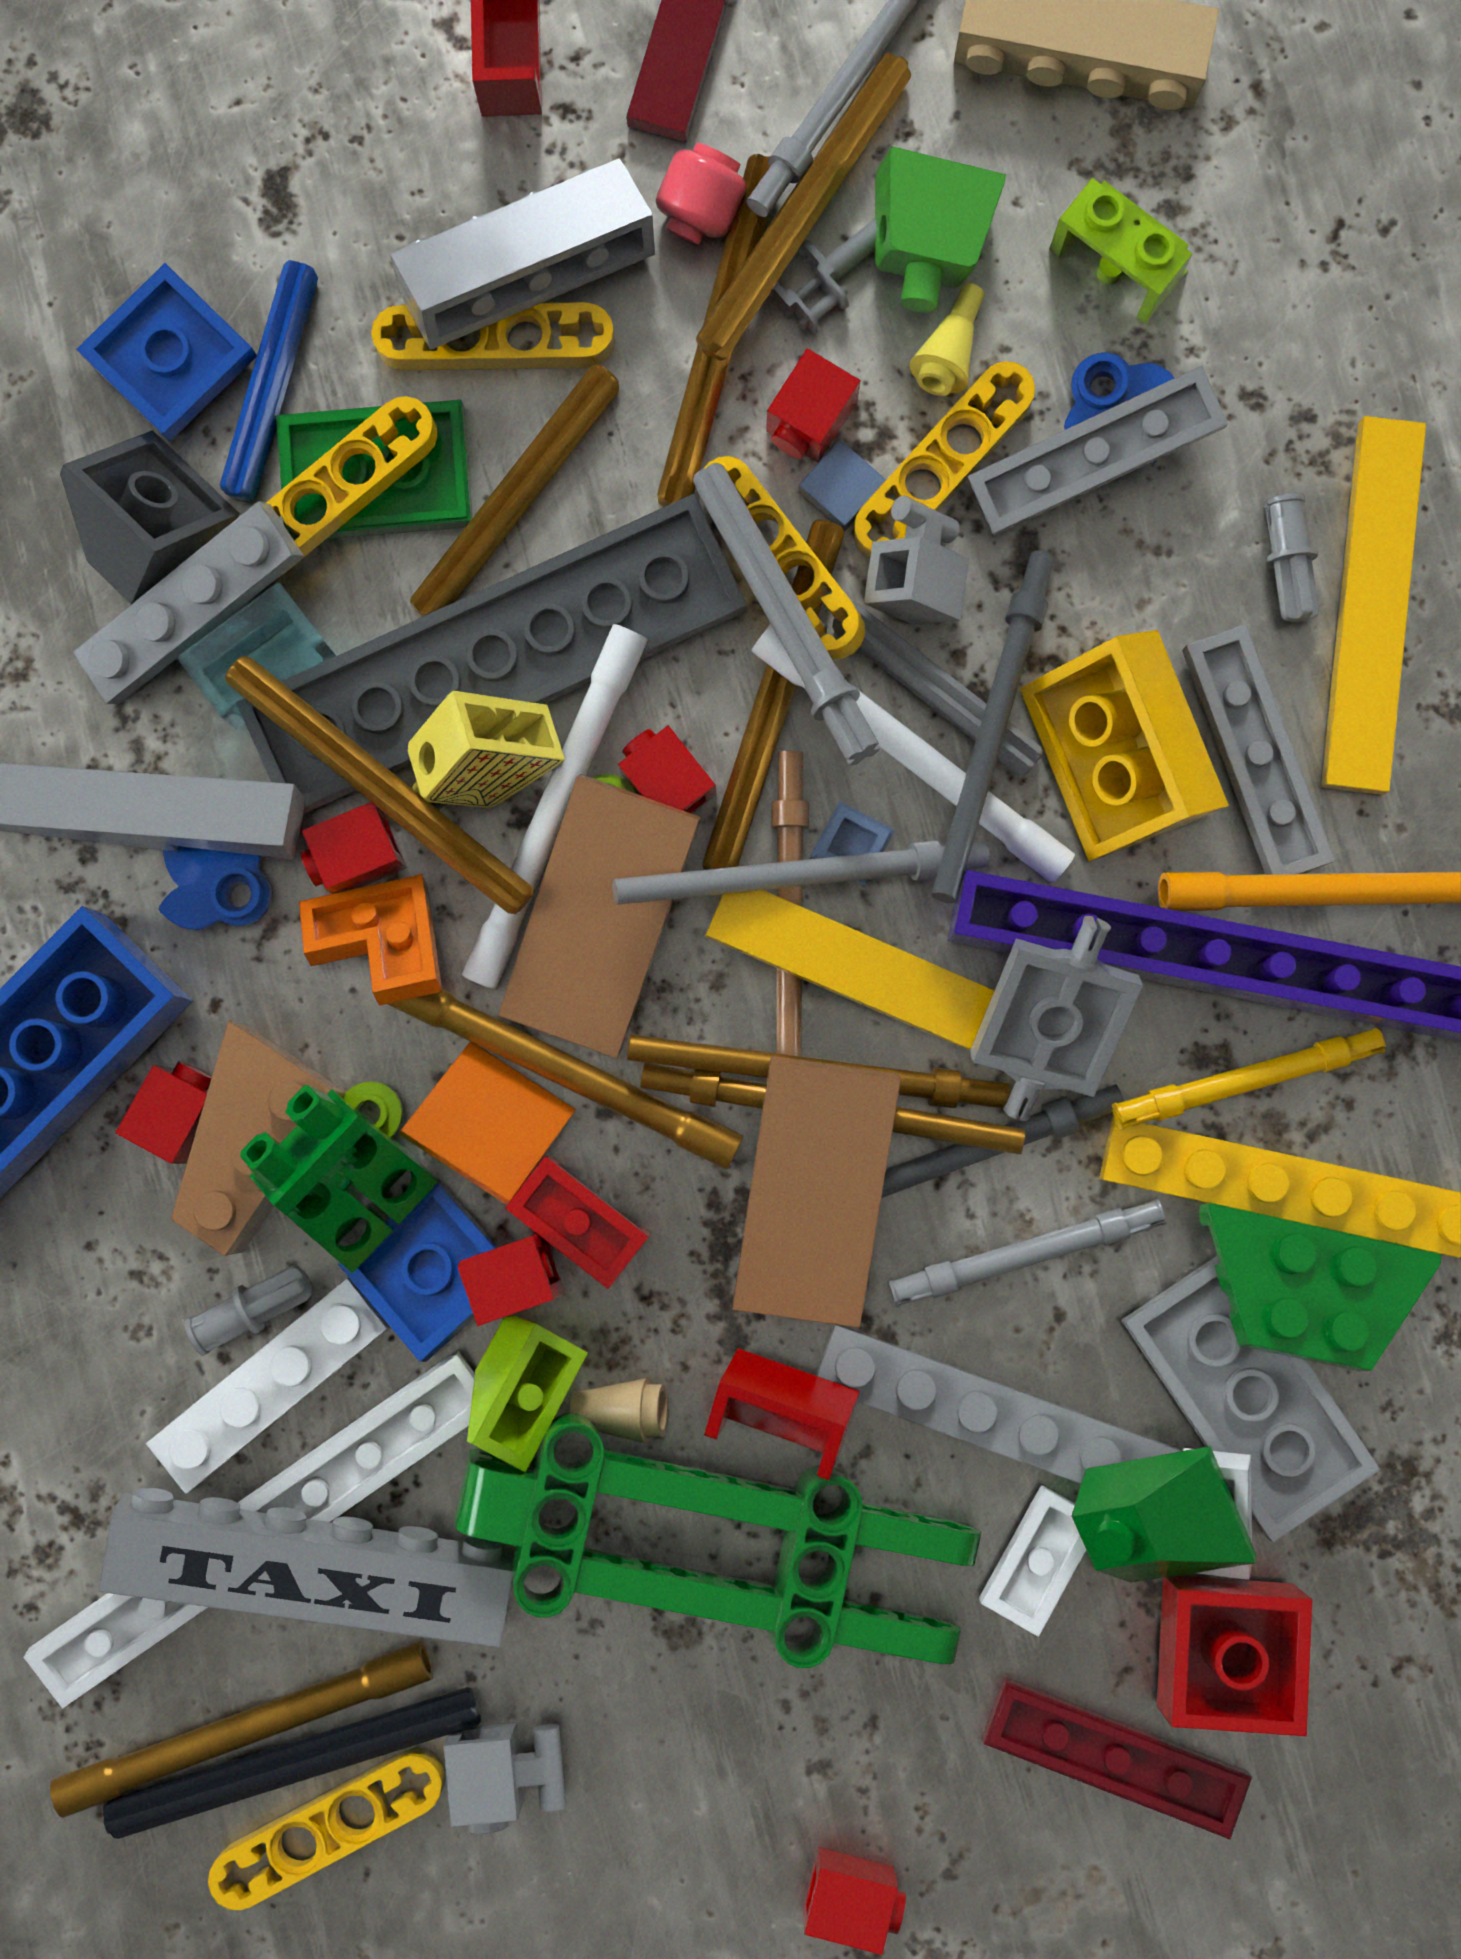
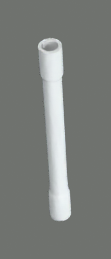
M616 624L612 625L591 674L590 687L562 749L565 761L554 768L511 866L512 871L533 887L534 893L526 906L516 915L507 913L495 903L489 919L482 925L461 975L485 987L497 989L518 941V930L548 864L576 777L580 774L586 776L618 700L627 690L648 642V639L625 627Z
M770 624L753 646L751 652L791 683L805 689L801 677ZM859 691L860 697L856 703L878 740L879 747L957 806L966 773ZM988 791L979 824L1001 840L1006 848L1048 882L1054 883L1069 866L1075 853L1035 822L1023 818Z

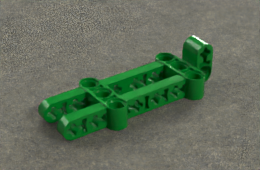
M565 1413L553 1419L539 1446L535 1468H528L526 1472L482 1449H471L455 1513V1528L457 1531L475 1538L517 1546L513 1561V1590L518 1605L527 1614L537 1618H549L557 1615L569 1605L573 1594L579 1593L767 1630L779 1655L787 1664L796 1668H812L821 1664L830 1655L834 1644L931 1663L953 1664L961 1633V1628L957 1625L935 1617L844 1599L855 1545L955 1565L974 1566L981 1537L980 1530L965 1524L862 1503L859 1490L836 1468L833 1469L830 1479L826 1480L816 1476L819 1465L811 1467L798 1478L793 1489L604 1450L595 1425L587 1417L577 1413ZM570 1432H579L590 1440V1448L587 1455L575 1463H565L554 1455V1447L557 1441L563 1435ZM828 1485L841 1487L842 1500L833 1512L828 1514H817L814 1512L813 1500L821 1488ZM596 1492L785 1530L774 1584L770 1585L584 1548ZM554 1499H565L576 1507L573 1519L561 1528H550L539 1520L542 1507ZM814 1551L828 1553V1565L820 1576L813 1579H805L799 1576L800 1563L807 1554ZM550 1566L561 1574L558 1585L552 1591L535 1593L530 1591L524 1584L527 1574L536 1567ZM800 1617L814 1619V1630L807 1640L800 1643L785 1641V1631L793 1620Z

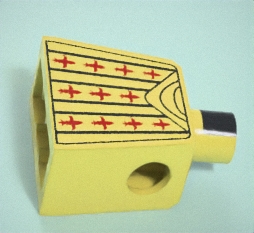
M452 691L446 696L408 744V754L416 778L412 789L439 811L447 804L480 808L497 806L565 761L548 705L460 691Z

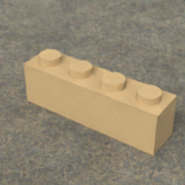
M966 0L953 63L966 65L970 70L984 75H994L1003 72L1027 77L1031 82L1041 86L1051 87L1065 84L1085 88L1092 94L1102 98H1116L1122 95L1147 100L1153 106L1165 110H1175L1181 107L1193 109L1206 80L1220 8L1178 0Z

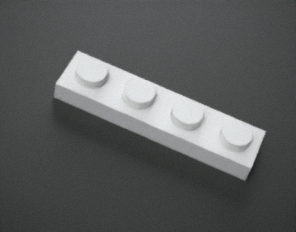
M347 1278L146 1444L184 1493L187 1494L382 1335L390 1326L351 1279Z

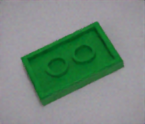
M462 399L423 403L427 406L437 425L438 436L434 448L426 457L327 539L465 528L473 518L465 407ZM382 406L276 415L281 490ZM404 417L399 419L395 423L399 432L396 438L404 435L410 441L416 439L419 435L416 428L418 420L410 423ZM379 435L372 440L380 449L387 463L395 458L388 445L385 446ZM366 454L351 456L344 463L342 469L343 479L354 485L369 481L375 472V460ZM315 493L301 497L294 509L296 521L305 525L319 522L325 516L327 510L326 499ZM284 522L285 528L295 541L299 536L293 533Z

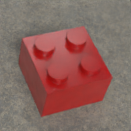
M1191 1576L1164 1577L1157 1708L1170 1726L1175 1728L1307 1737L1313 1599L1293 1583Z

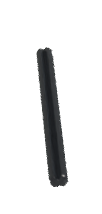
M465 1687L119 1796L107 1801L103 1806L105 1830L113 1838L120 1839L475 1727L482 1721L478 1696L472 1688Z

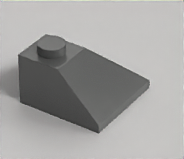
M153 430L63 464L60 472L86 561L130 604H133L235 521L240 514Z

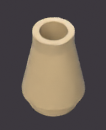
M649 1378L590 1390H574L570 1401V1413H577L587 1417L600 1433L648 1443L650 1437H663L666 1432L668 1419L667 1391L664 1384H651Z

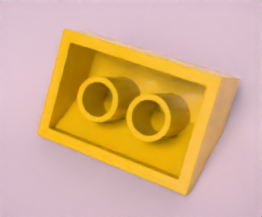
M1158 630L1116 636L1020 688L1089 862L1168 833L1229 806Z

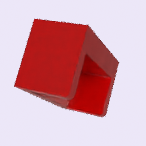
M471 0L472 82L481 116L542 115L540 0Z
M545 1156L505 1207L506 1210L607 1289L615 1283L652 1235L643 1227H637L561 1167V1163L552 1156Z
M538 1234L472 1256L458 1263V1271L477 1326L549 1302L565 1292L550 1244Z
M738 1348L720 1379L704 1436L717 1440L727 1419L823 1453L816 1476L829 1480L843 1447L860 1391Z

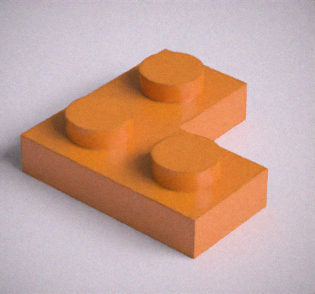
M423 874L299 901L303 952L311 967L368 954L372 993L379 1006L442 992L429 890Z

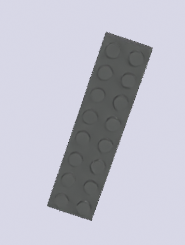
M694 493L281 682L392 773H395L412 765L408 754L409 741L452 691L546 704L591 683V674L613 624L625 627L648 639L640 658L642 660L747 612V604ZM243 698L236 701V705L271 782L295 784L305 798L303 814L356 790L248 700Z

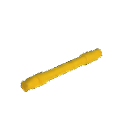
M1374 1027L1371 1030L1344 1038L1336 1036L1314 1043L1313 1047L1182 1085H1166L1149 1090L1147 1095L1119 1103L1115 1102L1112 1104L1113 1117L1120 1130L1154 1119L1162 1121L1182 1115L1188 1109L1322 1071L1327 1073L1350 1066L1353 1061L1377 1054H1384L1386 1051L1384 1048L1386 1047L1385 1039L1381 1031Z

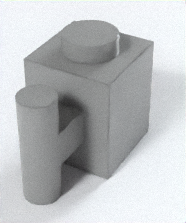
M900 496L892 505L891 515L893 519L907 525L905 538L872 543L864 604L913 625L960 621L969 558L940 545L941 541L951 543L956 539L959 533V523L957 520L907 496Z
M517 1722L475 1726L450 1734L444 1744V1757L451 1827L469 1826V1831L475 1834H488L506 1829L509 1826V1822L517 1821L524 1802L523 1787L538 1786L541 1811L552 1812L564 1809L566 1807L559 1725L543 1724L534 1727L535 1752L529 1753L519 1752Z

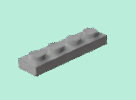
M1200 366L967 476V480L992 536H995L1225 429L1228 423L1203 366Z
M258 501L73 653L105 703L120 704L301 560L304 555L272 506Z
M1244 624L1187 644L1182 649L1184 658L1265 874H1302L1334 862L1333 853L1247 625Z

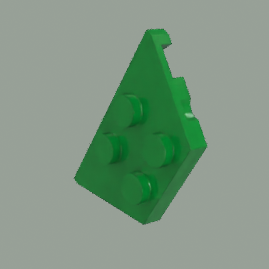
M1214 1203L1203 1204L1199 1207L1198 1215L1201 1225L1209 1226L1220 1261L1219 1264L1214 1265L1221 1290L1229 1298L1231 1304L1229 1316L1238 1346L1359 1372L1372 1371L1441 1265L1442 1254Z

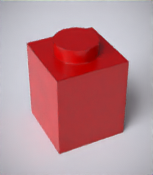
M807 348L767 409L766 432L772 435L771 441L773 444L791 457L802 459L806 455L819 463L856 406L861 380Z
M669 725L657 734L651 728L643 731L622 750L626 758L618 763L621 775L630 783L638 795L691 814L717 795L716 784Z
M372 802L302 830L309 847L300 852L306 872L315 887L324 884L325 889L332 894L361 888L407 868L385 813Z
M178 1061L174 1069L153 1065L115 1134L170 1164H187L212 1077L182 1061Z
M818 1847L803 1908L804 1935L883 1955L888 1932L898 1934L900 1931L906 1903V1893L898 1891L894 1866Z

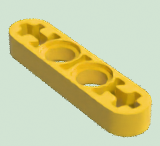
M587 302L540 303L479 329L480 338L476 346L463 352L453 350L447 343L438 346L437 351H430L424 338L407 339L405 349L395 350L392 341L387 338L395 337L400 326H408L413 337H423L406 305L388 307L380 312L374 320L371 330L373 344L383 362L398 370L590 368L594 364L600 365L605 362L612 354L615 345L614 330L610 316L600 306ZM531 322L537 325L542 331V337L538 345L526 351L513 348L507 339L510 330L516 324ZM559 322L561 335L580 334L581 324L590 323L593 324L595 333L599 335L593 337L592 346L587 348L580 347L578 337L559 336L561 349H553L554 339L550 323Z
M1003 361L988 368L861 507L856 515L853 538L857 549L862 555L870 559L872 543L874 542L869 538L871 532L869 520L873 519L877 523H882L891 515L894 500L888 498L891 494L896 499L900 496H907L939 512L967 481V476L973 474L1021 422L1030 409L1035 393L1033 376L1025 367L1016 362ZM1010 383L1016 385L1018 388L1015 396L1017 404L1007 399L996 409L990 421L983 412L992 403L996 391L993 384L1001 388H1005ZM992 423H993L994 425L999 426V427H998L997 429L994 428L993 425H992ZM960 424L976 428L982 439L980 448L969 454H961L954 451L947 441V433L951 428ZM920 469L933 472L940 481L941 489L939 493L927 500L915 498L906 488L905 480L909 474ZM896 520L892 530L893 537L895 539L905 538L907 525ZM883 536L880 539H878L877 542L886 541L889 539Z
M408 396L396 397L390 400L266 502L272 506L278 517L282 516L291 531L299 536L295 543L304 557L430 453L435 446L438 435L437 425L427 406L418 399ZM403 417L410 423L418 420L416 428L419 435L412 441L404 435L396 438L399 432L395 423ZM378 435L385 446L388 445L389 450L395 457L388 463L378 446L372 442ZM355 454L369 455L375 460L376 466L374 475L370 480L357 485L346 482L343 479L342 469L347 459ZM314 493L323 496L327 502V510L325 516L319 522L305 525L296 521L294 509L301 497Z
M731 456L718 457L710 461L703 469L712 463H720L724 466L736 489L747 502L748 506L746 507L755 523L767 519L778 523V536L769 548L784 575L796 566L804 565L814 570L812 586L807 592L796 596L832 660L844 659L854 654L862 645L865 637V623L854 604L745 463ZM822 601L836 620H844L842 626L846 633L837 640L830 634L825 635L827 632L826 627L813 611Z
M414 1747L404 1750L234 1841L220 1853L209 1871L208 1886L212 1897L219 1905L229 1910L240 1911L250 1908L425 1814L435 1806L445 1787L446 1772L443 1762L435 1753L426 1748ZM410 1766L415 1775L426 1772L430 1779L423 1789L424 1795L419 1796L414 1788L396 1795L390 1805L396 1812L391 1814L389 1812L386 1792L400 1785L406 1775V1767ZM378 1780H381V1781H382L383 1790H382V1788L376 1783V1781H378ZM354 1795L367 1799L374 1809V1822L364 1829H352L347 1826L341 1819L339 1812L340 1803L345 1798ZM303 1827L310 1831L315 1837L317 1845L315 1855L303 1861L289 1857L282 1845V1836L287 1829ZM267 1852L270 1864L262 1867L255 1873L248 1883L249 1889L246 1888L242 1881L230 1883L227 1875L234 1867V1860L237 1866L243 1869L260 1861L264 1853Z

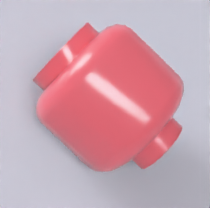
M696 143L693 151L680 150L676 152L655 201L659 211L670 218L665 229L675 236L698 246L703 235L711 238L724 237L729 231L746 192V183L737 173L741 164L728 155L702 143Z

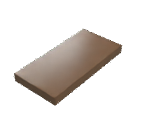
M578 775L498 1016L617 1059L622 1051L673 899L616 905L612 889L613 879L683 872L702 817L588 776Z
M770 1056L732 1310L860 1328L901 1081L899 1074Z

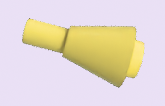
M965 283L962 285L950 315L944 318L910 360L909 368L911 373L917 379L918 385L928 393L946 396L950 393L962 392L968 385L974 333L973 322L985 296L984 290L976 284Z

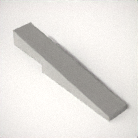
M0 763V831L175 852L178 851V846L295 860L305 805V798L295 784Z

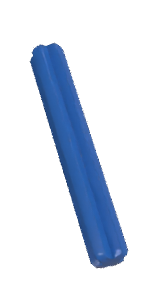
M288 260L282 267L220 481V488L224 491V494L235 499L252 501L256 497L277 424L276 415L280 414L318 282V276L314 268L305 263Z

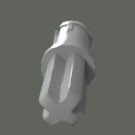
M1302 493L1276 495L1263 502L1272 554L1267 556L1266 561L1267 565L1274 567L1281 617L1289 622L1306 621L1316 617L1319 612L1312 560L1318 557V551L1316 547L1310 546L1304 504L1305 496Z
M292 1265L249 1288L240 1285L233 1289L232 1297L196 1316L193 1315L187 1318L184 1322L187 1337L194 1349L204 1356L210 1353L212 1349L249 1330L257 1334L264 1330L265 1322L309 1300L313 1296L311 1281L306 1272L298 1265Z

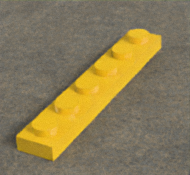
M1114 1117L1111 1118L1099 1180L1204 1203H1214L1461 1259V1192L1146 1123H1140L1120 1130L1115 1123Z

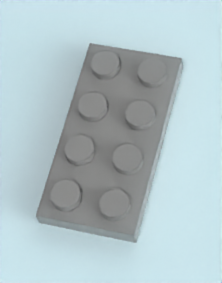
M1217 1255L1121 1321L1205 1447L1211 1446L1212 1451L1251 1455L1252 1517L1266 1538L1271 1542H1275L1381 1469L1307 1360L1238 1346L1229 1316L1231 1304L1227 1295L1221 1290L1214 1265L1220 1263Z

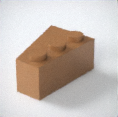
M228 1020L171 1220L223 1256L243 1253L274 1206L249 1177L252 1172L240 1157V1151L257 1134L267 1132L279 1143L286 1138L297 1126L285 1113L287 1102L303 1085H309L326 1095L333 1089L342 1098L346 1091L247 1024Z

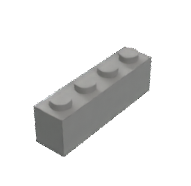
M619 158L598 168L587 169L578 176L545 190L529 193L521 200L485 215L474 216L463 224L427 239L416 240L407 247L391 253L390 256L399 293L431 350L655 255L653 214Z

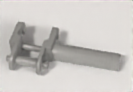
M875 219L826 258L812 242L806 239L803 241L798 250L803 258L810 257V266L815 272V277L795 293L792 289L785 290L777 281L770 293L772 302L787 319L796 315L799 319L797 322L801 329L806 327L815 334L820 330L817 320L837 305L842 310L849 307V301L846 297V294H848L847 289L844 286L839 287L834 280L843 277L875 251ZM820 286L827 296L811 309H808L801 299Z

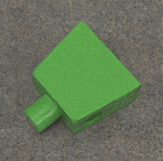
M893 146L890 148L877 168L875 176V264L881 271L904 276L900 300L902 307L915 312H933L938 306L941 285L951 288L960 287L973 272L1001 196L1006 174Z

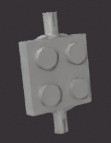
M1085 916L1083 918L1082 926L1071 950H1054L1017 938L1014 942L970 1050L973 1063L1004 1071L1016 1081L1009 1099L1003 1108L1004 1112L1014 1119L1019 1115L1020 1121L1029 1120L1030 1113L1041 1089H1067L1091 1097L1095 1096L1142 990L1143 984L1138 974L1105 965L1097 959L1106 935L1111 929L1108 923L1099 918L1096 919V923L1093 916Z

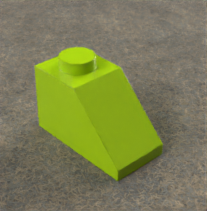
M515 1315L504 1317L475 1370L467 1442L526 1472L588 1352L534 1322Z

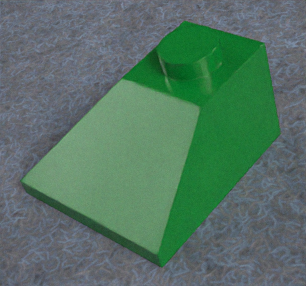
M1211 1446L1086 1468L1071 1516L1096 1571L1132 1583L1255 1564L1256 1552Z

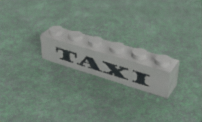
M139 1488L134 1490L133 1494L123 1492L111 1514L98 1592L500 1648L513 1578L514 1561L513 1549L503 1548L502 1543L472 1536L466 1537L464 1542L438 1538L436 1532L417 1526L402 1527L399 1529V1532L373 1529V1525L370 1522L356 1517H338L333 1520V1523L306 1519L307 1515L304 1512L287 1507L270 1508L267 1510V1513L242 1510L239 1503L226 1498H205L200 1503L174 1500L172 1493L158 1488Z

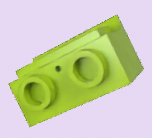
M1091 178L1059 218L1049 248L1051 252L1059 257L1076 236L1103 256L1096 272L1098 279L1102 283L1114 284L1125 273L1148 290L1137 314V317L1145 323L1149 321L1188 272L1186 267L1193 254L1187 249L1189 246L1187 242L1105 180L1100 184L1094 178Z

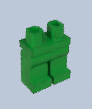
M303 1085L287 1102L285 1113L297 1126L281 1143L276 1141L267 1132L257 1134L240 1151V1157L252 1172L249 1177L272 1205L289 1217L353 1274L393 1230L365 1199L348 1187L353 1185L395 1222L400 1224L439 1181L411 1152L376 1127L333 1089L326 1095L309 1085ZM407 1170L411 1171V1181L406 1191L397 1197L386 1198L384 1194ZM361 1218L365 1219L366 1229L363 1236L352 1245L342 1246L340 1243L341 1239Z

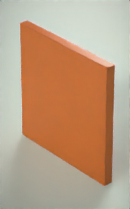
M469 1042L400 1130L399 1135L508 1205L571 1119L576 1109L478 1045Z

